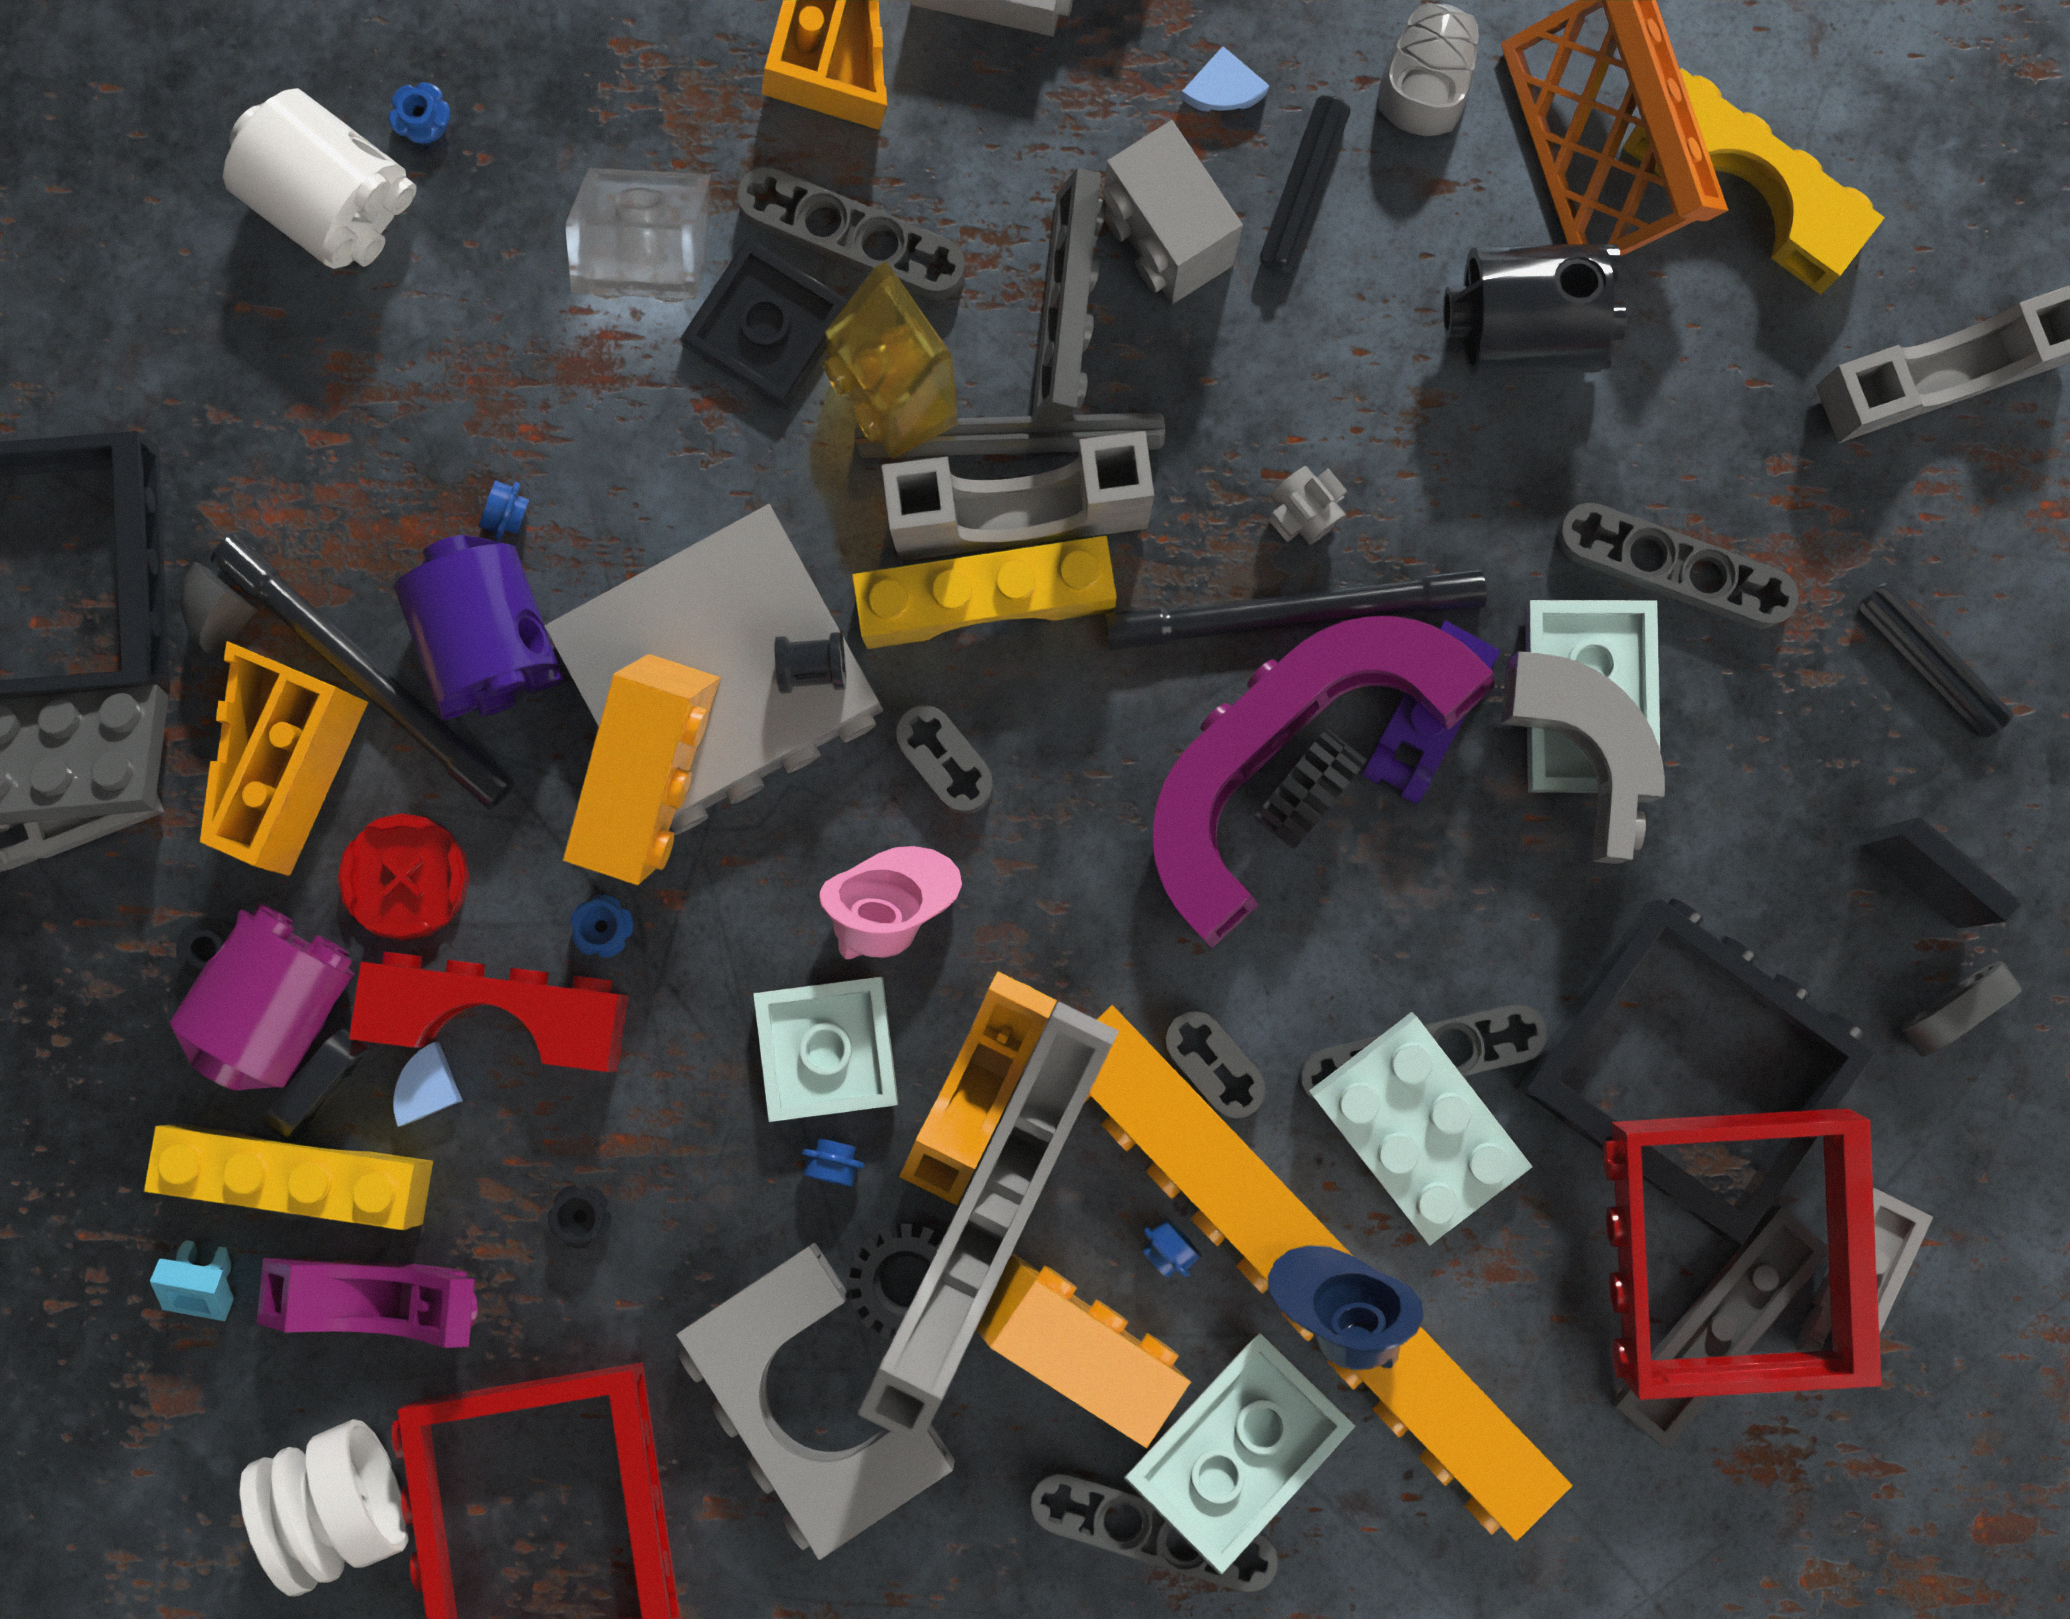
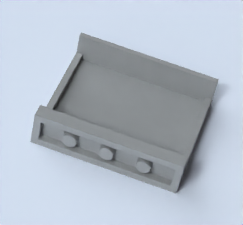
M770 503L544 625L598 726L601 722L613 674L647 654L721 677L709 712L704 735L697 747L689 770L692 772L688 793L681 808L676 809L670 825L675 835L690 830L709 817L705 809L728 797L730 803L734 804L754 795L765 786L761 778L784 766L786 772L791 773L812 763L821 756L817 747L837 736H840L843 743L867 733L877 725L873 717L883 712L875 693L844 637L847 686L845 690H835L832 684L793 687L792 693L781 694L779 692L775 669V637L786 636L790 642L824 640L829 638L830 633L840 632Z

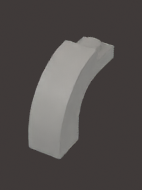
M1518 651L1506 664L1501 724L1542 728L1557 732L1573 741L1585 753L1594 769L1598 786L1592 861L1620 864L1632 860L1634 850L1642 848L1646 831V816L1643 811H1637L1638 802L1651 803L1665 797L1663 761L1653 730L1644 714L1626 692L1595 669L1560 656Z

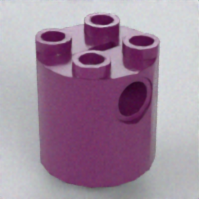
M260 902L253 913L246 910L239 911L237 921L228 939L214 957L208 960L169 1022L190 1065L210 1080L235 1091L286 1087L324 1027L325 1020L334 1003L355 977V974L349 969L352 960L348 958L349 952L317 934L310 944L292 933L294 927L291 926L293 921L290 918Z

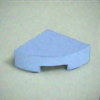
M1222 47L1183 89L1181 99L1201 111L1210 112V109L1234 110L1238 108L1243 110L1261 101L1268 94L1269 85L1225 47Z
M433 1042L418 1051L407 1062L398 1078L393 1100L394 1114L398 1127L405 1126L463 1101L440 1042Z

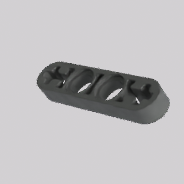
M755 168L747 173L739 183L737 196L741 211L748 223L761 231L927 299L937 301L949 299L957 294L964 285L966 268L963 253L958 245L948 238L775 168ZM769 187H775L778 200L785 205L796 208L794 224H788L790 221L788 210L778 205L768 204L764 212L758 211L755 197H753L754 193L766 194ZM798 196L803 197L796 207V198ZM826 207L838 212L841 217V224L838 230L831 236L818 237L807 229V219L816 209ZM882 230L893 234L899 243L893 256L879 261L868 257L863 251V245L870 234ZM910 243L917 244L915 247L916 258L927 263L935 264L939 256L946 257L948 269L953 274L951 276L941 274L936 282L929 281L927 268L912 260L909 261V271H902L901 269L908 259Z
M1589 502L1577 505L1563 517L1557 527L1556 540L1558 548L1566 558L1574 563L1752 628L1766 629L1774 627L1790 617L1798 605L1799 593L1796 583L1790 575L1780 569L1601 504ZM1586 519H1590L1595 522L1594 533L1598 536L1612 540L1618 535L1619 529L1624 530L1627 534L1616 548L1615 560L1608 558L1607 555L1614 545L1595 540L1588 548H1584L1579 545L1581 535L1573 531L1572 526L1580 527ZM1649 539L1658 544L1662 550L1663 562L1657 571H1642L1634 565L1630 556L1631 546L1634 541ZM1705 560L1717 565L1723 578L1718 592L1711 594L1702 593L1694 587L1690 579V570L1695 562ZM1739 573L1745 575V578L1738 587L1749 591H1758L1768 584L1773 587L1771 597L1780 601V606H1774L1763 613L1759 611L1760 600L1757 597L1742 592L1734 598L1733 603L1727 601V598L1738 583Z
M1506 1005L1424 1025L1436 1042L1443 1032L1450 1029L1461 1031L1468 1037L1471 1045L1469 1058L1464 1064L1456 1067L1462 1076L1526 1062L1535 1058L1544 1049L1547 1040V1026L1542 1016L1533 1008L1525 1005ZM1511 1015H1515L1518 1024H1529L1531 1036L1522 1039L1523 1050L1517 1052L1513 1043L1490 1045L1488 1048L1494 1058L1484 1061V1040L1475 1026L1476 1022L1485 1021L1484 1034L1507 1029L1509 1027L1508 1017ZM1381 1035L1320 1049L1310 1054L1303 1061L1299 1071V1084L1304 1095L1312 1102L1319 1104L1309 1090L1314 1087L1312 1076L1321 1072V1061L1329 1059L1333 1068H1339L1352 1058L1350 1056L1352 1051L1363 1050Z
M1054 1469L1044 1473L1037 1479L1032 1489L1031 1509L1034 1519L1042 1528L1053 1534L1242 1592H1255L1264 1589L1272 1582L1277 1573L1278 1557L1275 1547L1269 1537L1262 1531L1251 1541V1543L1256 1544V1551L1259 1557L1265 1560L1262 1567L1252 1566L1249 1569L1248 1575H1240L1239 1567L1234 1560L1222 1574H1218L1212 1567L1207 1566L1208 1563L1198 1553L1185 1558L1176 1556L1168 1549L1166 1538L1172 1527L1136 1490L1065 1469ZM1059 1484L1067 1485L1070 1487V1499L1089 1506L1090 1492L1101 1494L1102 1496L1094 1508L1093 1529L1080 1527L1085 1520V1513L1066 1508L1061 1518L1051 1516L1050 1503L1041 1499L1044 1492L1055 1494ZM1120 1502L1135 1506L1141 1514V1525L1138 1531L1127 1538H1116L1105 1529L1103 1523L1106 1511L1112 1505Z

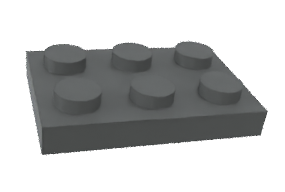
M158 685L0 700V825L154 811L169 696Z

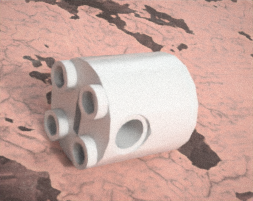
M298 88L284 90L266 102L246 110L234 124L230 133L229 142L231 148L225 159L222 176L226 189L332 269L347 266L353 261H356L363 267L372 263L385 245L386 239L381 233L392 221L394 215L402 213L411 204L417 191L416 184L406 178V171L402 166Z

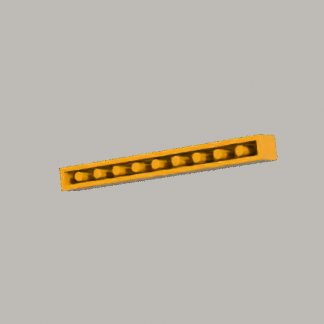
M1113 1005L1096 1019L1119 1032L1085 1102L1092 1096L1109 1114L1101 1123V1126L1126 1152L1137 1143L1154 1161L1145 1172L1171 1199L1182 1191L1198 1207L1199 1210L1190 1219L1217 1247L1227 1238L1239 1250L1244 1258L1235 1266L1261 1294L1268 1290V1274L1275 1260L1289 1250L1308 1245L1325 1246L1353 1256ZM1281 1312L1282 1316L1307 1342L1314 1337L1313 1333L1297 1325ZM1421 1326L1413 1337L1403 1345H1400L1398 1360L1391 1369L1378 1366L1372 1369L1352 1370L1339 1367L1330 1360L1326 1361L1353 1390L1364 1382L1381 1399L1372 1410L1399 1438L1410 1430L1424 1444L1426 1449L1418 1458L1445 1487L1454 1478L1465 1487L1472 1497L1464 1504V1507L1491 1535L1502 1526L1517 1542L1573 1486Z

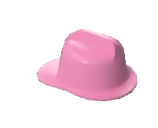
M917 846L895 847L876 854L850 870L837 874L827 880L819 892L821 908L833 922L841 956L845 959H852L860 955L886 958L898 955L911 945L922 923L943 912L957 900L962 887L960 870L950 858L932 849Z

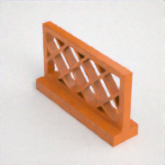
M1576 0L1501 42L1568 244H1588L1585 230L1594 209L1618 219L1608 244L1618 245L1620 257L1696 220L1706 222L1728 211L1656 0ZM1603 7L1609 28L1600 50L1597 51L1576 43L1585 17ZM1565 28L1562 37L1555 35L1556 32ZM1544 39L1559 44L1545 80L1531 75L1523 52ZM1616 47L1621 59L1613 57ZM1572 50L1596 58L1582 95L1559 86ZM1609 64L1625 69L1629 81L1628 89L1619 109L1595 100ZM1535 85L1542 88L1539 96ZM1555 93L1579 102L1565 138L1550 132L1546 120ZM1636 105L1641 118L1633 115ZM1592 108L1616 117L1602 153L1578 143ZM1629 122L1645 128L1649 140V145L1640 167L1615 158ZM1554 143L1561 145L1559 153H1557ZM1574 151L1598 160L1585 195L1571 190L1565 176ZM1656 163L1661 176L1653 173ZM1611 166L1636 175L1622 211L1597 201ZM1649 181L1665 187L1673 213L1653 223L1635 216ZM1574 201L1581 203L1578 212ZM1631 224L1640 228L1627 235Z

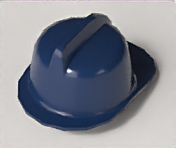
M1308 1245L1289 1250L1275 1260L1268 1274L1269 1295L1277 1309L1291 1321L1313 1333L1316 1343L1324 1356L1339 1367L1364 1370L1381 1366L1391 1369L1398 1360L1400 1345H1403L1418 1332L1423 1321L1422 1301L1410 1286L1396 1278L1383 1274L1347 1253L1331 1247Z

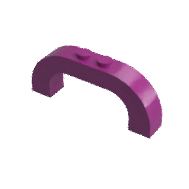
M1373 616L1344 621L1307 638L1290 651L1280 662L1277 663L1276 660L1272 659L1263 664L1251 676L1247 683L1249 690L1232 706L1228 703L1218 706L1205 718L1200 726V730L1203 733L1190 744L1173 765L1159 794L1153 823V849L1158 873L1166 893L1183 918L1211 948L1216 946L1259 906L1254 897L1225 867L1218 849V823L1223 808L1230 797L1330 703L1344 693L1360 687L1386 686L1401 690L1422 704L1448 731L1495 688L1493 671L1465 644L1439 628L1402 617Z

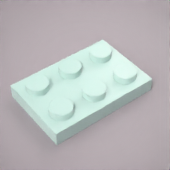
M1530 600L1525 604L1526 652L1571 659L1589 666L1608 677L1626 692L1644 714L1653 730L1660 749L1657 601ZM1527 727L1528 792L1598 793L1594 769L1585 753L1573 741L1548 729Z
M1413 1012L1309 1090L1429 1245L1433 1244L1532 1168L1526 1157Z
M1258 1333L1125 1475L1124 1479L1218 1574H1222L1354 1429L1355 1425L1261 1333Z

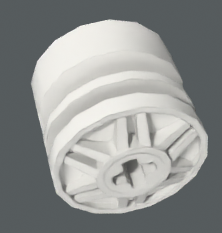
M352 1419L313 1436L307 1444L306 1455L299 1448L287 1447L280 1450L273 1459L262 1458L248 1464L241 1474L239 1489L241 1508L250 1542L262 1568L273 1584L287 1596H299L313 1590L318 1582L329 1583L338 1579L344 1570L345 1561L353 1568H364L403 1551L408 1543L409 1526L406 1525L402 1514V1489L386 1450L375 1433L363 1421Z

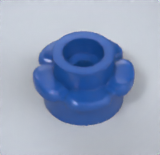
M422 82L417 87L405 85L397 90L391 99L393 110L389 113V122L398 135H405L412 142L430 143L439 139L446 131L450 119V107L446 102H443V94L440 89L432 84ZM422 107L424 108L423 115L419 117L414 116L415 108Z
M495 480L485 505L478 528L495 533V540L497 541L502 539L505 531L517 535L529 499L518 495L521 485L517 481H515L514 486H510Z
M596 895L592 901L580 903L573 911L570 919L573 930L572 939L576 947L587 955L598 953L603 958L615 956L624 949V941L626 937L631 936L634 926L631 913L627 909L620 907V901L617 898L609 895ZM601 920H604L608 925L607 930L603 933L598 932L596 929V924Z
M818 1139L816 1151L811 1149H804L802 1151V1155L807 1156L803 1176L848 1187L854 1186L857 1169L864 1170V1163L853 1160L856 1147L825 1139Z
M1165 1218L1154 1230L1147 1226L1144 1233L1150 1242L1142 1250L1150 1262L1167 1278L1171 1277L1176 1271L1183 1277H1189L1191 1275L1190 1267L1202 1256L1194 1243L1168 1218Z

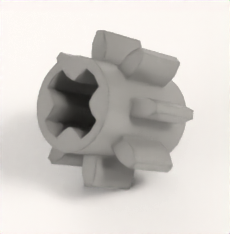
M1304 466L1284 480L1270 494V498L1278 508L1271 513L1272 516L1268 520L1286 542L1300 534L1311 545L1345 518V512L1337 503L1344 498L1343 495L1348 491L1329 468L1316 477L1307 466Z

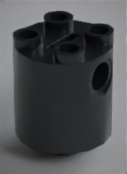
M1590 243L1472 247L1467 256L1463 286L1446 287L1443 303L1445 335L1447 338H1457L1463 343L1469 373L1473 376L1582 373L1609 370L1613 359V341H1622L1624 339L1627 320L1624 302L1614 301L1613 283L1618 281L1620 274V250L1618 245Z

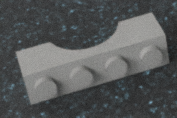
M2070 285L2020 302L1985 321L1943 338L1912 347L1896 345L1836 367L1816 385V389L1837 442H1844L2070 363Z

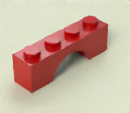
M383 952L382 964L361 962L349 1039L406 1047H426L434 1041L442 1027L457 1014L475 1006L494 1005L509 1011L525 1024L535 1039L542 1064L603 1072L618 1071L628 995L612 994V980L574 976L572 988L547 985L549 972L510 968L509 980L484 977L486 964L447 960L445 972L421 969L423 956Z

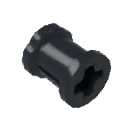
M832 632L829 638L824 640L790 642L786 636L775 637V669L778 689L781 694L792 693L793 687L832 684L835 690L846 689V655L842 632Z

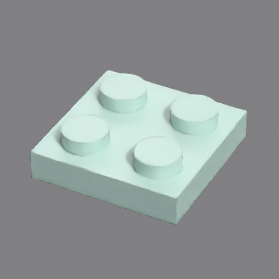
M883 977L754 993L769 1122L899 1105Z

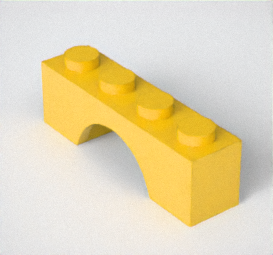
M1681 67L1680 71L1714 170L1727 172L1743 178L1763 195L1772 211L1775 222V242L1771 259L1821 295L1841 276L1885 217L1873 209L1872 202L1862 192L1851 187H1843L1825 174L1820 163L1812 155L1802 150L1791 149L1772 135L1771 128L1763 119L1752 113L1741 112L1722 98L1720 90L1714 83L1699 75L1692 76ZM1636 125L1622 147L1640 162H1642L1649 145L1645 128ZM1656 163L1654 172L1661 176Z
M1107 535L852 574L861 636L867 649L930 640L950 630L986 622L1024 618L1056 621L1115 612L1117 599Z
M188 1124L162 1125L155 1127L144 1192L405 1230L423 1225L433 1161L369 1151L336 1150L288 1144L252 1137L242 1132Z

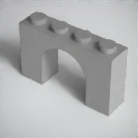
M1145 431L1079 439V456L1074 462L1056 470L1020 478L1002 480H969L959 478L951 474L948 456L882 465L889 527L899 561L1148 529L1154 500Z
M814 1242L688 1325L676 1335L683 1344V1346L677 1349V1354L684 1368L695 1382L698 1383L705 1379L718 1400L712 1404V1409L720 1425L731 1438L740 1434L752 1453L753 1457L747 1460V1464L756 1482L767 1494L775 1490L788 1510V1513L783 1515V1521L789 1534L802 1550L810 1546L820 1560L952 1472L955 1459L932 1423H930L920 1445L885 1428L864 1443L851 1449L824 1452L810 1449L794 1441L776 1422L767 1398V1377L770 1364L777 1350L790 1338L843 1304L850 1296L820 1248Z

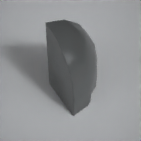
M197 562L192 564L182 582L180 608L185 626L205 652L218 657L225 649L226 641L231 642L258 609L212 570Z

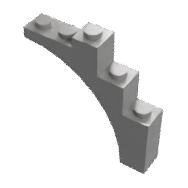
M1058 1002L959 1209L872 1382L858 1415L918 1445L921 1444L1020 1234L1115 1041L1118 1030Z

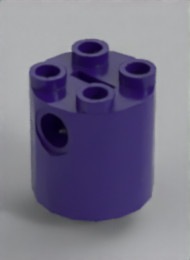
M470 535L449 537L426 547L422 551L425 558L422 565L400 577L393 587L441 719L455 718L467 714L476 708L482 717L497 714L517 704L513 694L526 689L528 693L541 692L553 688L564 681L515 545Z

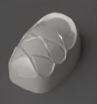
M1426 2L1418 6L1408 18L1388 58L1381 78L1378 95V110L1396 127L1411 134L1421 136H1434L1453 131L1466 106L1476 66L1479 33L1478 24L1474 16L1452 5Z

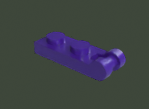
M1446 620L1439 628L1465 644L1490 669L1493 667L1501 650ZM1404 692L1360 775L1376 784L1381 779L1402 790L1400 797L1417 806L1428 789L1440 762L1465 716L1447 731L1422 704ZM1400 743L1421 754L1414 768L1394 758Z

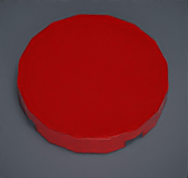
M400 813L377 818L364 827L366 829L359 833L355 840H351L342 855L338 881L342 902L350 914L355 916L364 928L376 936L409 941L431 936L452 922L465 902L470 874L466 854L450 831L429 818Z

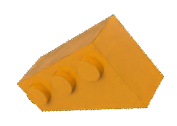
M783 0L764 69L761 94L880 130L887 109L886 86H884L882 27H880L879 0Z
M226 641L224 661L230 663L225 701H218L216 721L222 723L217 761H210L200 842L253 866L290 876L368 702L333 685Z
M652 654L645 655L613 674L563 861L635 885H639L655 869L662 870L665 867L675 834L670 832L669 828L676 809L681 808L688 793L692 772L689 770L697 747L704 735L709 712L721 677Z
M1012 1252L975 1330L991 1349L1147 1448L1191 1383L1173 1365L1179 1355L1149 1333H1146L1142 1341L1138 1340L1124 1330L1129 1322L1116 1311L1097 1299L1092 1306H1089L1074 1295L1077 1287L1047 1266H1044L1039 1271Z

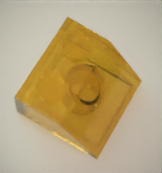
M886 261L872 270L826 330L825 335L829 359L823 362V367L837 394L842 396L848 393L857 407L854 408V413L867 439L870 442L879 439L891 458L894 459L957 426L958 419L952 354Z

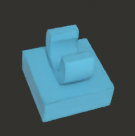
M186 1240L181 1244L176 1254V1261L159 1258L150 1284L162 1310L226 1321L234 1300L226 1279L232 1265L226 1247L219 1246L213 1261L204 1267L194 1265L198 1256L194 1241Z

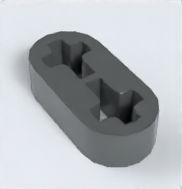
M923 705L906 711L899 720L896 729L897 742L905 757L941 802L951 811L967 814L982 809L990 800L993 792V778L986 763L949 717L940 709ZM921 720L926 726H930L935 722L941 725L942 728L938 730L936 737L946 753L939 759L925 745H920L916 749L909 745L915 737L911 727L915 722ZM952 760L964 774L968 775L976 770L981 775V778L976 782L979 792L976 798L970 800L964 794L958 795L956 798L949 795L948 791L952 789L954 783L944 767Z
M1995 962L1975 972L1916 1013L1901 1026L1900 1030L1919 1056H1927L1955 1041L2009 1003L2021 992L2022 987L2004 962Z
M1198 1011L1183 1013L1172 1020L1167 1027L1164 1037L1166 1051L1172 1061L1208 1103L1220 1114L1231 1118H1244L1256 1112L1265 1097V1081L1259 1070L1218 1022L1208 1014ZM1185 1023L1193 1029L1199 1028L1202 1025L1208 1028L1210 1034L1204 1042L1216 1057L1209 1065L1195 1052L1187 1053L1185 1056L1179 1052L1177 1046L1181 1044L1183 1037L1178 1030ZM1221 1064L1235 1078H1239L1244 1074L1250 1077L1252 1083L1248 1085L1246 1092L1251 1099L1244 1106L1235 1100L1226 1105L1221 1101L1219 1096L1224 1092L1225 1086L1213 1072Z

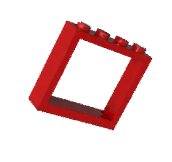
M1849 1108L1611 1122L1612 1141H1605L1603 1144V1165L1607 1180L1614 1181L1615 1207L1607 1208L1606 1230L1610 1246L1617 1247L1619 1272L1610 1273L1609 1294L1614 1313H1621L1622 1338H1614L1612 1357L1617 1378H1624L1626 1385L1639 1400L1881 1386L1870 1119ZM1823 1136L1832 1350L1651 1360L1641 1146Z
M643 1362L415 1400L398 1409L399 1420H395L392 1426V1443L397 1459H404L408 1485L402 1488L401 1508L406 1525H414L417 1551L411 1555L410 1573L415 1591H423L426 1618L422 1619H458L431 1424L609 1395L642 1615L624 1619H681Z

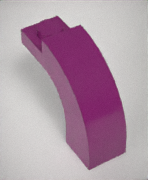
M263 1258L257 1324L282 1332L341 1331L379 1333L408 1337L444 1348L469 1347L470 1328L473 1326L477 1316V1299L474 1293L475 1279L467 1278L466 1271L411 1263L330 1258Z

